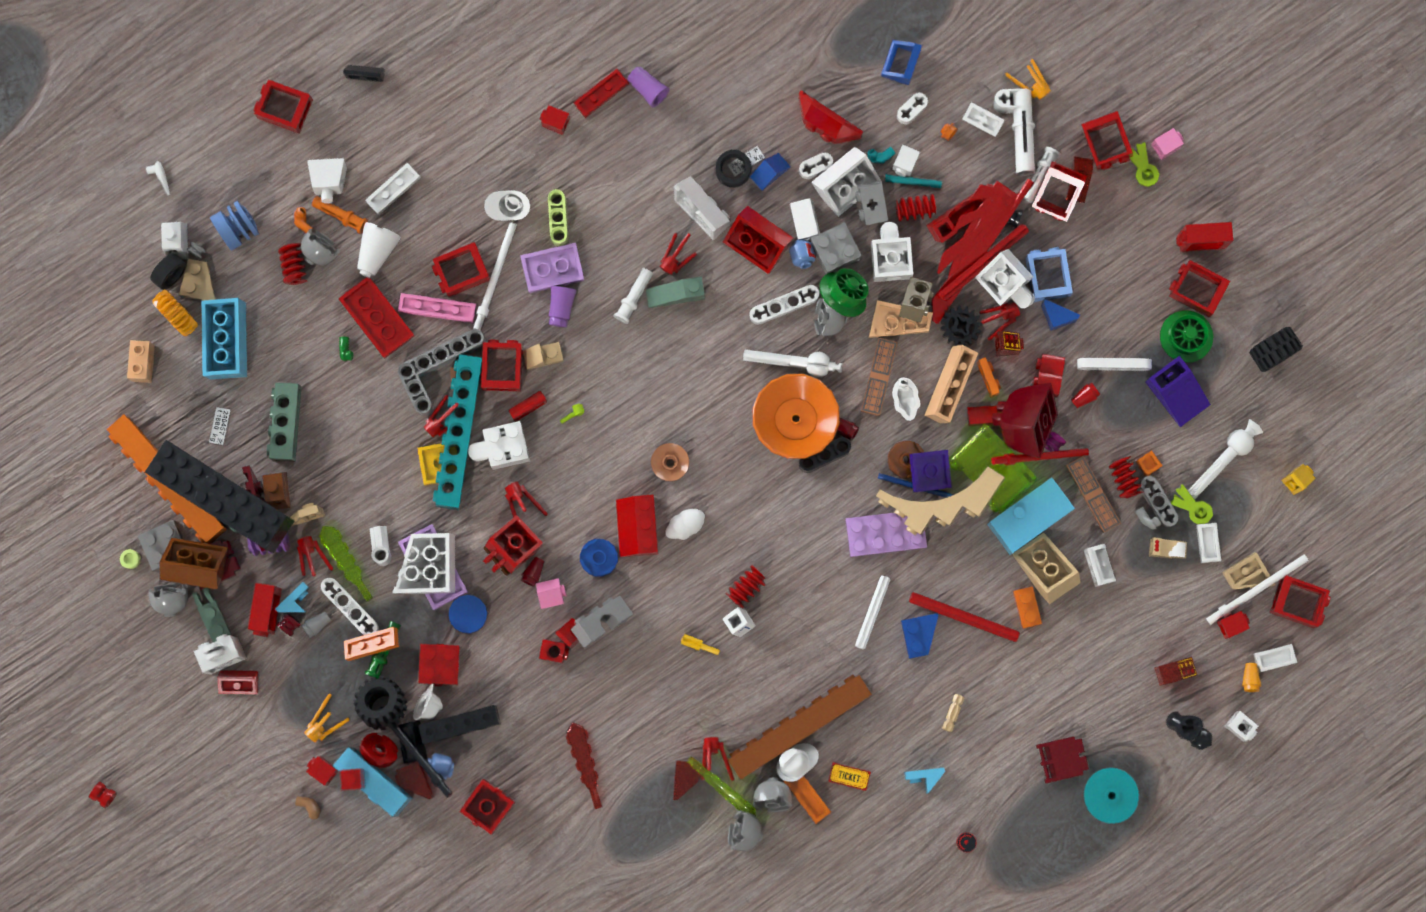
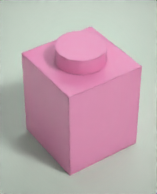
M1173 128L1154 139L1151 145L1162 160L1179 150L1184 143L1182 135Z
M559 578L536 583L541 609L564 604L563 597L566 596L565 586L560 585Z

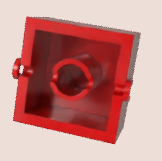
M420 644L418 683L435 684L434 686L436 687L458 685L460 645Z
M482 779L459 812L472 820L471 823L476 827L480 826L489 834H494L516 801L486 779Z

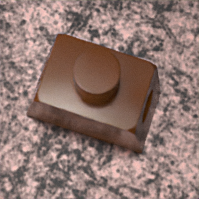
M287 472L263 475L265 502L277 510L291 508Z

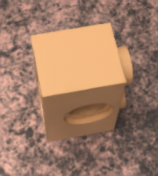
M130 340L127 378L132 382L152 383L155 345L150 341Z

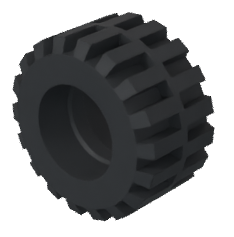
M1285 327L1254 346L1249 354L1260 371L1266 372L1300 351L1303 345L1292 328Z
M379 676V679L373 677L370 682L366 680L363 687L359 686V693L356 692L354 695L356 698L354 700L356 713L368 727H372L375 730H378V728L386 730V727L393 728L394 723H400V717L404 718L405 714L403 711H407L405 694L388 677L386 679L383 676ZM389 696V701L383 709L378 711L372 710L373 703L378 698Z

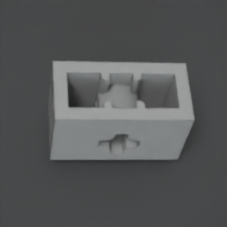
M879 181L857 186L858 191H855L857 202H860L861 209L858 210L860 221H863L865 225L888 221L882 183ZM869 199L875 202L872 204V208L867 205L870 202Z

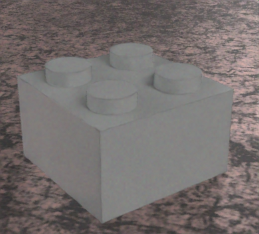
M845 222L810 239L825 275L830 272H838L840 269H844L861 260L862 255Z

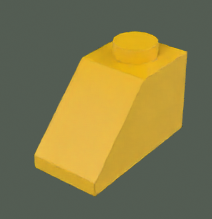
M1301 464L1281 481L1295 495L1308 487L1316 478L1313 476L1314 472L1309 466Z

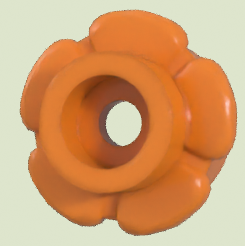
M947 123L941 129V137L943 139L945 138L949 141L956 134L958 129L954 126V123H951V125Z

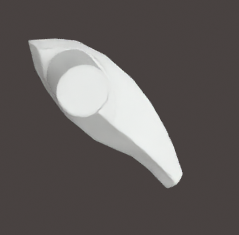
M157 161L155 165L146 167L147 174L156 173L167 195H170L162 164Z

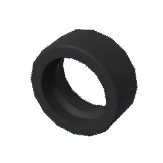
M728 150L719 156L716 161V174L720 182L728 187L735 188L742 186L748 181L751 176V163L745 153L739 150ZM737 158L743 162L745 170L740 178L729 179L723 174L722 168L726 160Z
M169 254L157 264L151 273L150 279L160 289H168L182 276L186 269V263L176 254Z

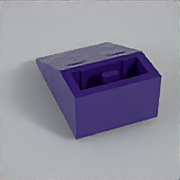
M1180 356L1145 381L1179 427L1211 405L1192 371Z

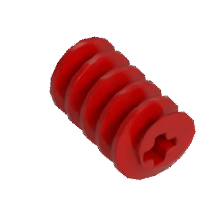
M934 194L930 195L929 200L926 195H923L922 200H920L919 196H915L914 202L910 196L907 198V202L903 197L900 198L899 203L896 199V212L899 222L902 221L903 216L909 221L910 215L913 216L914 220H917L918 214H920L922 219H924L925 214H928L929 219H931L932 214H936Z
M301 243L287 244L278 250V253L281 255L279 260L283 262L281 268L284 269L282 275L285 277L283 279L285 284L299 285L308 281L302 279L307 273L300 271L305 268V265H299L300 262L304 261V258L298 257V255L302 254L301 250H297L298 247H301Z
M1131 456L1114 461L1109 466V469H1115L1111 475L1118 477L1114 480V483L1121 484L1116 488L1117 491H1123L1119 495L1120 498L1127 499L1144 493V491H1137L1142 486L1141 484H1135L1139 477H1132L1136 470L1129 469L1134 464L1133 462H1127Z
M752 565L750 566L752 573L745 571L747 578L740 576L741 584L735 581L734 586L736 589L729 587L730 595L725 593L741 608H744L742 601L750 602L747 597L748 595L755 597L753 590L761 591L758 586L759 584L766 586L764 582L766 578Z

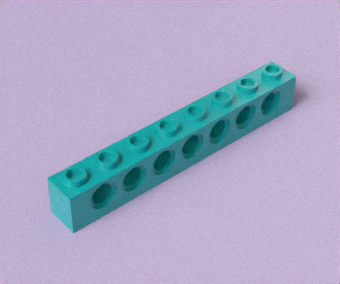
M459 354V360L455 359L453 371H457L456 378H452L451 389L454 391L453 397L449 396L448 408H451L455 403H458L459 406L445 419V427H448L447 434H443L442 445H445L444 453L440 452L439 464H442L441 472L437 471L436 483H439L438 490H434L433 502H436V507L452 510H459L482 368V358ZM469 372L472 376L469 380H463L461 374ZM466 391L469 395L467 398L461 399L458 397V393ZM458 409H462L466 414L464 417L459 418L455 415V412ZM455 428H460L463 433L460 436H454L452 431ZM456 446L460 449V452L457 455H452L449 453V449ZM449 465H454L457 471L449 474L446 472V468ZM446 484H452L454 490L446 493L443 491V487Z

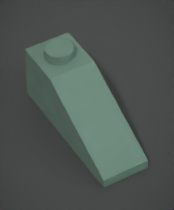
M702 276L682 279L646 289L649 308L705 300Z

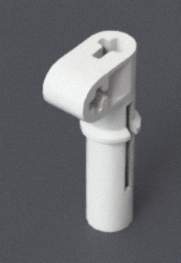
M1000 90L995 95L993 106L999 113H1013L1014 115L1012 130H1014L1016 174L1019 176L1035 174L1033 138L1035 124L1032 117L1031 90ZM1009 97H1013V105H1010ZM1022 116H1024L1025 150H1026V152H1024V146H1023V121H1022Z

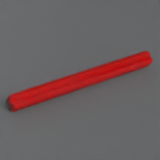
M1024 224L1018 226L940 291L939 297L943 301L950 299L974 279L1000 252L1010 249L1028 234L1027 226Z
M912 592L909 602L911 604L1013 642H1017L1020 632L915 592Z

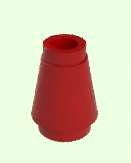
M1093 383L1086 384L1071 401L1078 409L1097 400L1100 393Z

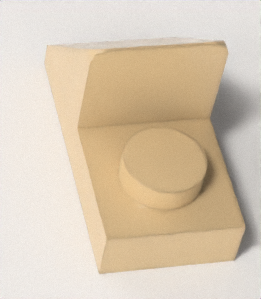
M559 342L543 346L537 344L522 351L527 370L564 361Z

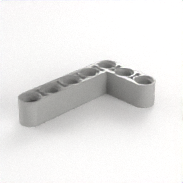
M470 330L402 363L398 367V375L414 408L420 415L428 416L434 408L420 378L454 362L455 359L458 360L459 354L468 355L481 349L486 339L480 330ZM479 335L481 340L478 343H473L471 341L472 337ZM457 344H464L462 351L457 352L454 350ZM440 352L447 353L446 358L443 360L437 359V355ZM423 360L429 361L427 368L420 367V363ZM405 369H412V374L410 376H403V371ZM414 385H419L420 391L416 394L411 393V388ZM427 402L429 404L428 408L421 411L419 409L420 404Z

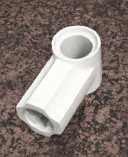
M377 526L370 528L372 559L378 565L386 566L392 558L389 550L387 527ZM380 552H386V557L383 560H377V555Z

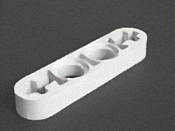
M808 285L755 306L750 311V320L754 324H762L813 304L819 298V290L814 285ZM808 290H811V292L816 293L814 294L813 299H811V297L808 296L804 298L805 302L802 303V298L799 293H802V296L807 295ZM790 297H797L799 303L796 306L789 305L788 299ZM777 303L781 306V311L773 313L770 310V306ZM764 307H767L769 317H767V313L761 315L760 320L757 317H753L755 311L762 313L765 312Z
M1079 358L1077 359V369L1152 370V359Z
M326 578L322 581V592L363 635L371 633L369 631L365 632L367 628L364 624L358 625L366 616L368 619L365 622L369 625H374L372 627L373 632L379 631L377 622L338 581L333 578ZM328 582L330 584L334 582L333 588L337 592L339 591V589H341L342 591L335 595L331 590L326 591V584ZM342 595H346L349 600L345 606H340L338 603V598ZM354 609H359L362 613L358 620H354L351 617Z

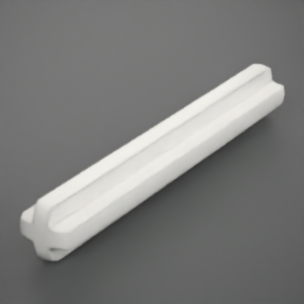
M881 576L855 644L857 648L865 649L890 583V578L886 576Z

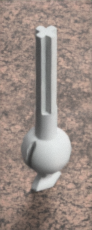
M746 349L743 354V361L807 369L808 374L815 378L826 376L828 371L834 372L837 370L840 373L842 372L843 363L836 364L835 362H830L829 356L823 352H814L808 358Z
M1249 419L1245 430L1238 429L1230 433L1227 439L1228 448L1188 490L1194 500L1236 455L1243 456L1251 452L1254 447L1253 437L1263 433L1258 424Z

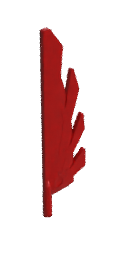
M1027 179L1018 194L999 181H996L993 187L982 184L978 186L971 199L985 198L979 209L959 217L953 231H957L967 224L969 226L963 237L942 253L937 273L940 274L951 262L952 265L948 279L932 298L933 322L939 324L962 289L947 301H943L939 297V292L987 253L1034 184L1032 180Z

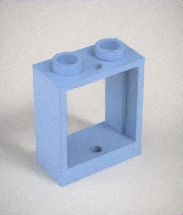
M1053 247L1046 252L1033 250L1030 251V254H1027L1025 260L1027 270L1033 276L1029 284L1030 290L1035 296L1034 302L1044 301L1045 299L1067 298L1072 295L1065 249ZM1060 257L1065 287L1038 290L1034 260Z

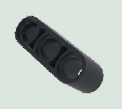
M843 437L830 442L823 450L829 452L830 458L828 460L821 459L820 453L805 458L813 462L811 468H805L802 464L805 459H800V470L804 473H811L845 457L851 450V442ZM845 443L847 450L841 452L837 449V445Z

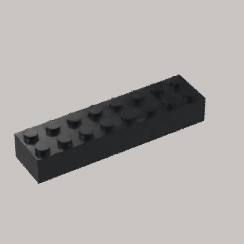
M165 440L145 471L152 478L273 554L295 522L292 518Z

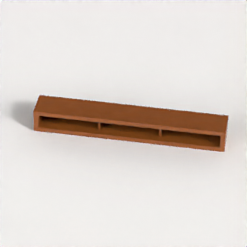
M854 674L844 680L846 684L840 688L836 685L829 689V695L822 698L820 695L812 700L813 705L806 709L803 706L795 711L796 716L792 719L786 717L778 722L780 726L775 730L771 727L762 733L764 737L758 741L754 738L746 743L747 748L740 751L738 748L730 753L731 758L728 761L740 780L871 696V692L860 675L857 677Z

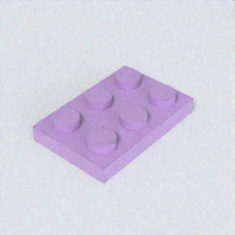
M576 243L520 256L529 293L550 289L551 286H563L584 281Z

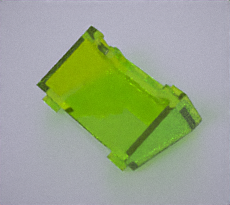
M983 424L949 457L950 467L954 471H963L972 482H975L987 467L1005 477V480L988 505L994 513H1003L1037 481V477L1023 462L1007 466L1004 464L993 465L991 463L992 457L1004 456V454L1010 453L1015 455V453L986 424Z

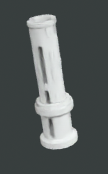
M1051 147L1045 148V154L1041 161L1037 162L1038 168L1031 179L1034 184L1023 198V200L1029 203L1033 202L1051 162H1055L1061 156L1060 152Z
M642 268L628 296L622 299L621 307L613 315L620 322L625 324L630 322L629 318L632 312L637 309V302L653 276L650 270Z

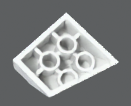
M691 176L673 186L675 202L713 241L730 226L729 215L716 206L717 203L704 192L702 187Z
M450 533L411 534L404 555L405 559L399 571V578L393 593H455V535Z

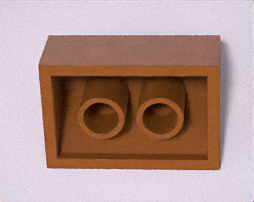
M171 538L159 562L160 580L218 589L224 574L228 547Z

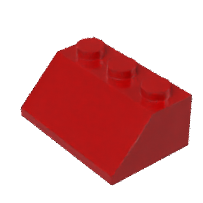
M747 206L738 214L723 243L767 274H770L788 249L793 237Z
M654 495L617 499L616 509L620 557L657 555L658 542Z

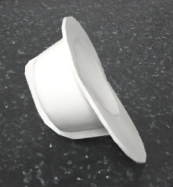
M497 191L491 193L486 198L484 208L487 215L494 220H519L527 216L530 210L529 199L522 192Z
M430 684L417 701L413 712L415 720L420 718L432 720L442 711L443 705L441 699L433 693V684Z
M801 743L784 751L776 766L779 777L787 782L799 780L817 764L819 759L817 749L811 744Z

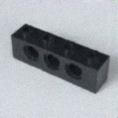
M492 705L418 726L423 744H430L501 725L497 706Z

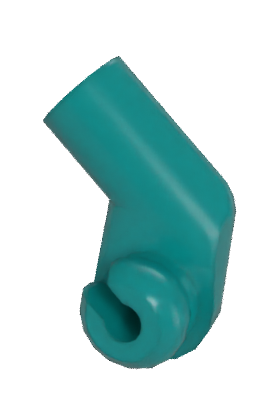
M892 147L887 148L882 153L875 151V149H870L867 152V157L870 162L883 164L896 153Z

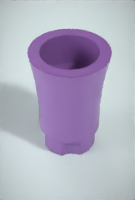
M641 67L633 69L627 78L632 83V86L646 99L651 108L658 106L666 98L670 90L669 87L659 82Z
M551 286L549 325L567 328L577 290Z

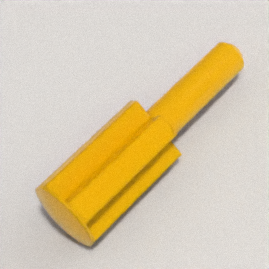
M686 634L681 639V644L698 651L703 649L719 655V649L703 644L702 640Z

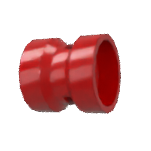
M98 782L90 792L89 798L93 801H98L100 806L106 809L116 797L117 792L107 789L105 784Z

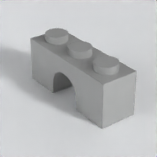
M621 596L615 599L610 597L602 603L603 606L601 608L596 606L588 612L590 615L587 617L582 615L574 621L576 625L571 631L584 648L606 633L600 621L608 624L611 630H613L633 615Z

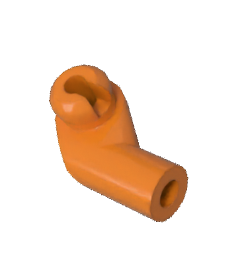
M298 207L294 212V224L306 234L313 227L306 223V209Z

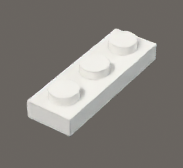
M406 163L365 201L380 215L421 177Z

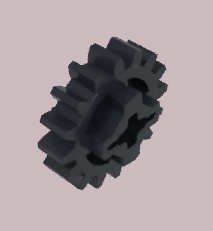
M958 306L957 311L951 308V314L947 312L944 314L946 319H942L941 323L945 326H942L940 331H945L942 337L949 338L948 344L953 341L954 346H957L958 343L965 346L967 342L970 346L972 345L971 339L977 341L978 337L975 334H981V330L978 328L982 326V323L977 322L980 316H974L975 310L968 312L967 306L964 310L961 309V306ZM952 318V322L954 324L951 328H949V321ZM958 324H960V325H965L964 329H963V330H962V328H959V329H958V328H957ZM973 325V333L970 335L969 327ZM954 335L961 336L962 339L956 338Z

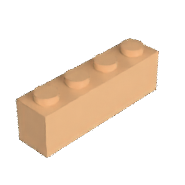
M964 345L952 346L925 416L938 423L951 422L977 358V352Z

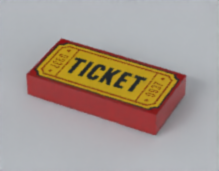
M832 763L828 782L867 791L871 772Z

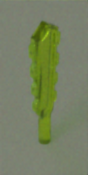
M323 526L319 535L320 543L324 548H328V554L333 560L337 561L336 565L339 570L345 572L344 577L346 580L351 581L357 586L366 602L370 601L373 597L362 581V570L359 566L355 565L356 559L352 554H349V547L346 542L342 541V534L335 527Z
M692 756L688 758L687 763L698 771L706 782L712 785L738 811H745L756 817V809L752 804L731 789L717 775L708 771Z

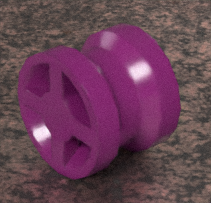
M1051 431L1045 448L1050 452L1059 451V448L1064 446L1066 441L1060 435Z

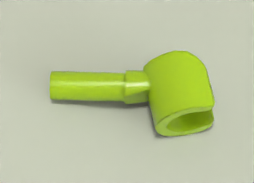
M580 403L573 405V412L560 420L561 424L573 417L583 415V405Z

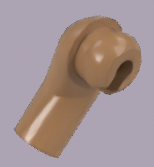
M297 796L295 805L305 807L310 819H318L321 811L316 800Z

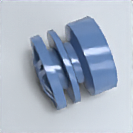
M238 200L234 202L237 211L234 212L230 205L227 206L229 216L226 217L223 212L219 211L210 217L216 230L231 251L242 245L240 235L243 234L247 240H250L251 237L247 231L251 230L254 236L259 234L251 214Z

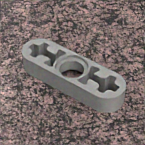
M1153 476L1144 477L1139 483L1142 485L1140 490L1144 491L1143 495L1156 517L1159 518L1161 525L1172 527L1178 521L1175 509L1156 478ZM1146 480L1148 482L1152 481V490H1158L1159 493H1155L1150 497L1149 494H1151L1152 491L1150 490V488L1144 487V485L1146 484ZM1156 496L1163 498L1164 504L1162 507L1154 505L1153 500ZM1166 506L1169 508L1165 510L1167 515L1173 516V518L1171 519L1172 523H1170L1169 521L1165 522L1164 518H1166V515L1164 512H1162L1161 514L1159 513V511L1164 509Z

